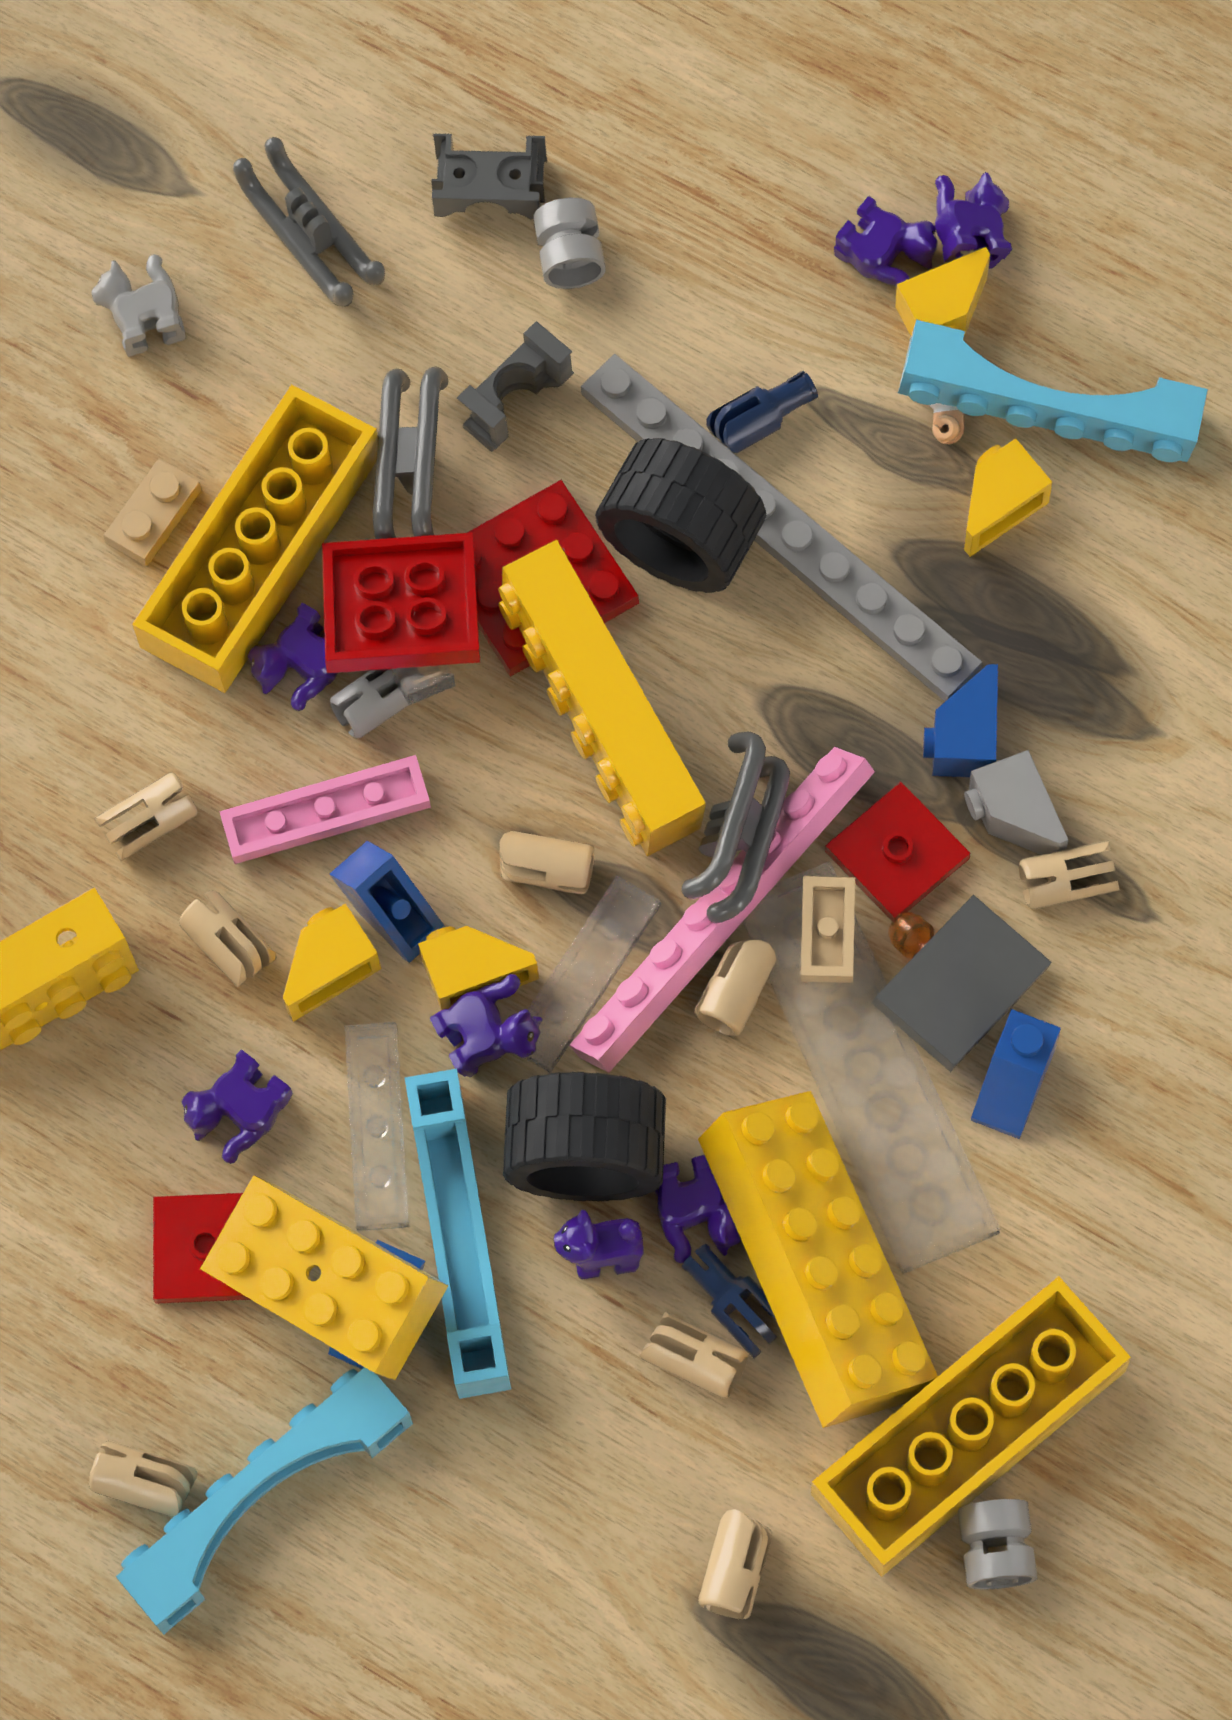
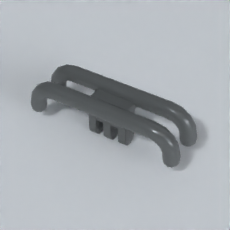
M278 137L269 138L265 143V152L278 177L290 191L285 197L288 217H286L262 187L254 173L251 162L246 158H239L234 162L233 171L236 180L246 197L331 302L337 306L346 307L353 301L351 285L346 282L340 283L318 256V254L332 245L336 247L354 271L367 284L379 285L384 281L385 268L383 264L379 261H371L295 168L285 151L281 139Z
M434 366L427 369L421 379L417 427L399 428L401 393L406 392L411 385L408 375L403 370L396 368L389 371L384 378L381 394L373 500L375 539L396 538L393 528L395 477L399 478L405 490L412 495L411 519L414 536L434 535L431 509L440 390H444L449 383L447 374L440 367Z
M738 732L731 735L728 739L730 751L734 753L745 752L731 800L713 805L710 811V821L707 822L704 830L706 837L702 838L699 846V851L703 855L713 857L710 865L700 875L684 881L682 885V893L688 899H697L709 894L728 875L736 851L744 850L746 852L735 889L724 900L711 904L707 909L706 916L713 923H722L734 918L753 899L789 786L790 770L786 762L776 756L765 757L766 746L763 739L753 732ZM770 776L762 804H760L753 797L759 777Z

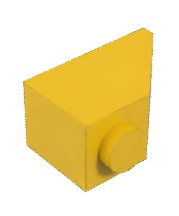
M986 247L897 284L895 307L910 336L912 335L916 320L965 331V336L988 278L990 253Z
M1016 438L1003 447L995 445L989 448L977 460L964 550L969 557L1046 506L1050 501L1053 482Z
M346 903L337 909L328 907L317 912L307 922L308 926L301 929L283 995L287 1012L293 1022L382 969L377 951Z
M453 926L443 927L430 933L426 937V941L418 943L422 962L441 1010L449 1009L462 995L476 991L489 984L501 982L509 974L518 976L521 983L520 986L540 979L537 961L533 953L469 926L455 929Z

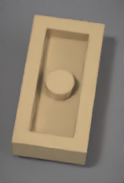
M158 458L103 536L106 544L147 567L202 491L200 481Z
M803 876L800 982L853 983L854 877Z

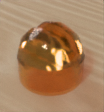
M913 912L902 913L895 923H890L888 936L896 950L906 958H913L934 936V928L918 914ZM913 932L914 934L907 940V936Z

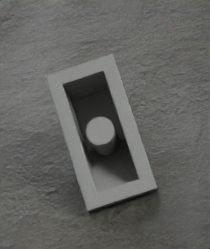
M1029 750L971 771L969 790L964 792L966 804L974 820L982 818L988 834L1040 855L1067 849L1068 837Z

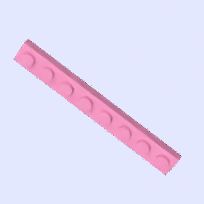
M834 747L818 761L810 775L783 802L758 888L747 907L734 918L722 923H713L706 916L707 909L711 904L724 900L735 889L746 856V852L742 850L734 859L732 867L722 883L709 894L700 897L696 903L685 911L683 918L662 941L652 948L650 955L635 972L619 985L616 993L603 1008L586 1022L582 1031L569 1045L579 1058L608 1073L617 1065L875 773L865 758Z

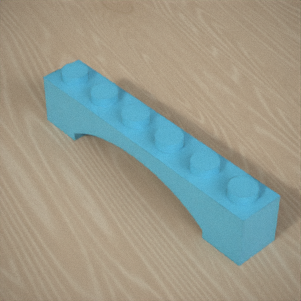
M916 320L908 346L898 394L909 396L910 399L917 403L925 405L940 403L954 406L962 413L970 416H983L986 414L1006 419L1011 425L1021 428L1036 426L1053 430L1057 435L1067 439H1080L1083 437L1103 442L1106 447L1113 450L1127 451L1133 449L1150 453L1154 458L1163 462H1188L1196 446L1208 391L1206 388L1159 377L1155 387L1128 394L1086 395L1054 390L1023 380L992 364L963 340L965 331Z
M457 1068L405 1077L438 1279L448 1285L442 1296V1305L454 1383L458 1397L461 1399L512 1390Z
M365 1367L359 1372L355 1369L347 1371L332 1385L330 1390L333 1394L318 1407L312 1403L300 1410L289 1422L291 1429L276 1442L270 1438L257 1446L247 1458L250 1462L249 1465L234 1477L229 1473L218 1479L206 1491L205 1495L208 1499L192 1513L189 1509L179 1512L165 1525L163 1530L166 1534L150 1548L146 1544L139 1546L123 1560L121 1566L124 1570L116 1578L163 1635L206 1600L200 1592V1587L212 1557L234 1524L263 1495L293 1474L323 1460L359 1451H366L373 1458L413 1424L409 1411L377 1374Z

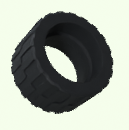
M648 438L634 444L595 514L598 528L602 531L604 538L614 546L615 550L629 559L630 562L672 585L705 593L719 592L725 590L730 585L767 516L761 497L739 473L702 450L678 441L665 440V438Z
M559 1072L536 1075L525 1080L522 1079L507 1091L503 1176L516 1189L533 1195L560 1200L597 1202L626 1200L652 1193L663 1183L666 1098L659 1089L650 1086L646 1082L605 1073Z

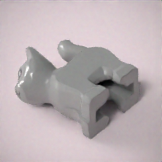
M153 254L149 256L146 263L147 273L153 282L132 291L127 275L122 271L120 265L113 260L111 262V269L100 276L97 285L91 290L94 303L112 311L113 318L123 334L122 344L128 357L147 351L148 345L145 332L150 329L157 328V332H163L162 337L166 345L186 339L182 318L179 316V303L175 287L168 273L162 268V258L159 255Z

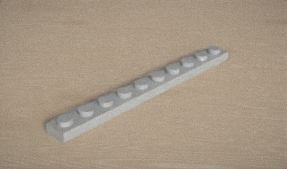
M613 354L581 385L582 396L637 442L648 438H665V440L678 441L702 450L739 473L746 482L752 485L756 493L761 497L766 509L767 516L754 541L943 701L948 700L981 671V660L616 354Z

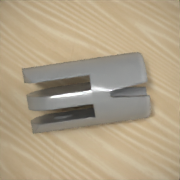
M415 667L370 670L330 698V705L342 726L351 725L352 729L348 733L353 738H362L429 692L431 686L423 676H419V672Z

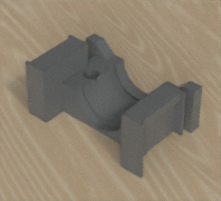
M433 133L436 159H438L437 179H431L434 217H446L455 212H465L466 208L472 204L489 202L503 206L507 209L508 213L520 214L533 219L534 213L541 207L540 203H545L543 184L544 162H547L545 136H526V152L457 151L453 147L452 134Z
M537 321L523 333L524 343L476 389L469 385L457 397L461 403L471 410V415L463 423V428L491 452L496 450L509 437L504 405L501 402L508 393L524 389L537 394L543 388L562 386L574 374L571 364L572 350Z

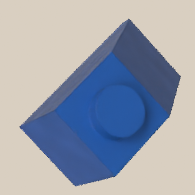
M997 664L986 665L936 709L934 728L924 727L923 758H933L932 776L970 777L971 771L996 762Z
M366 841L330 873V876L356 911L408 963L420 954L418 943L426 941V937L433 931L445 927L395 857L369 841Z
M1011 1009L992 1056L971 1121L1014 1138H1021L1057 1047L1060 1027Z

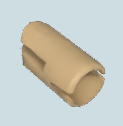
M170 772L94 818L99 827L144 802L147 807L145 810L126 820L105 835L110 844L121 840L152 820H155L157 823V827L139 836L116 852L120 861H123L197 815V808L190 795L163 806L183 790V784L176 774Z
M510 831L505 833L500 840V875L506 881L582 895L587 892L591 881L594 865L593 851L595 849L591 844Z
M1109 840L1022 859L1019 863L1020 881L1047 878L1048 880L1044 884L1023 890L1027 905L1031 909H1038L1120 891L1118 880L1071 890L1070 880L1115 871L1113 860L1067 870L1065 860L1078 857L1084 858L1093 856L1096 853L1110 851Z
M213 890L203 894L209 901L208 904L204 905L200 900L195 899L182 913L179 920L180 927L236 987H239L246 981V978L256 975L262 967H267L277 956L272 948L220 893Z
M761 940L741 941L729 945L695 1007V1016L700 1022L714 1031L728 1036H736L742 1032L775 965L776 955L772 946Z
M665 1311L660 1320L661 1326H657L650 1337L651 1343L646 1344L640 1354L641 1359L720 1398L729 1397L734 1391V1388L730 1387L732 1380L738 1382L744 1372L748 1360L747 1351Z
M109 1440L101 1445L100 1448L105 1449V1454L98 1453L95 1457L89 1478V1488L92 1492L172 1518L180 1512L198 1474L195 1468Z
M735 1509L726 1511L721 1517L700 1592L699 1605L704 1608V1605H706L707 1610L736 1619H747L750 1617L773 1535L769 1527L762 1525L755 1519Z

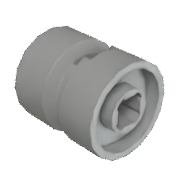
M569 197L548 202L536 210L533 220L537 244L543 246L540 250V261L544 281L549 286L558 289H573L599 280L606 272L602 244L597 239L599 227L595 206L588 200Z
M1019 1499L988 1500L968 1504L958 1509L961 1541L970 1545V1550L963 1556L968 1588H1009L1029 1584L1037 1580L1034 1548L1025 1544L1024 1540L1032 1532L1027 1501ZM1007 1545L1008 1551L988 1552V1547Z

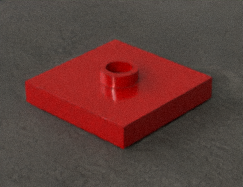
M899 782L825 845V852L849 877L855 878L856 885L893 923H896L970 859L971 854L902 782Z
M243 1193L153 1197V1300L155 1304L251 1300L200 1269Z

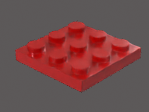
M562 479L467 532H473L478 626L510 677L529 667L530 664L522 648L523 645L527 644L519 627L513 630L510 629L498 606V603L503 601L498 590L502 586V567L557 540L604 623L639 604V595Z
M473 532L322 543L325 663L327 673L480 663Z

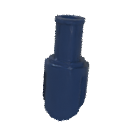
M802 370L768 391L756 386L715 409L707 417L706 425L713 436L718 438L729 450L737 454L781 429L782 417L800 406L817 399L818 392L810 376Z
M704 1244L694 1252L709 1267L708 1270L705 1271L691 1255L685 1260L682 1268L713 1299L711 1302L713 1307L711 1313L755 1359L762 1351L728 1315L737 1309L756 1331L771 1344L777 1336L745 1303V1300L752 1294L760 1302L764 1310L776 1320L765 1293L750 1276L736 1277L710 1250L709 1245Z

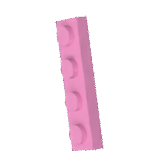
M413 755L219 812L234 864H238L431 808L417 757Z

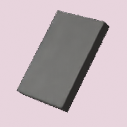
M972 895L878 993L872 1004L951 1072L1041 977L1052 962L975 895Z

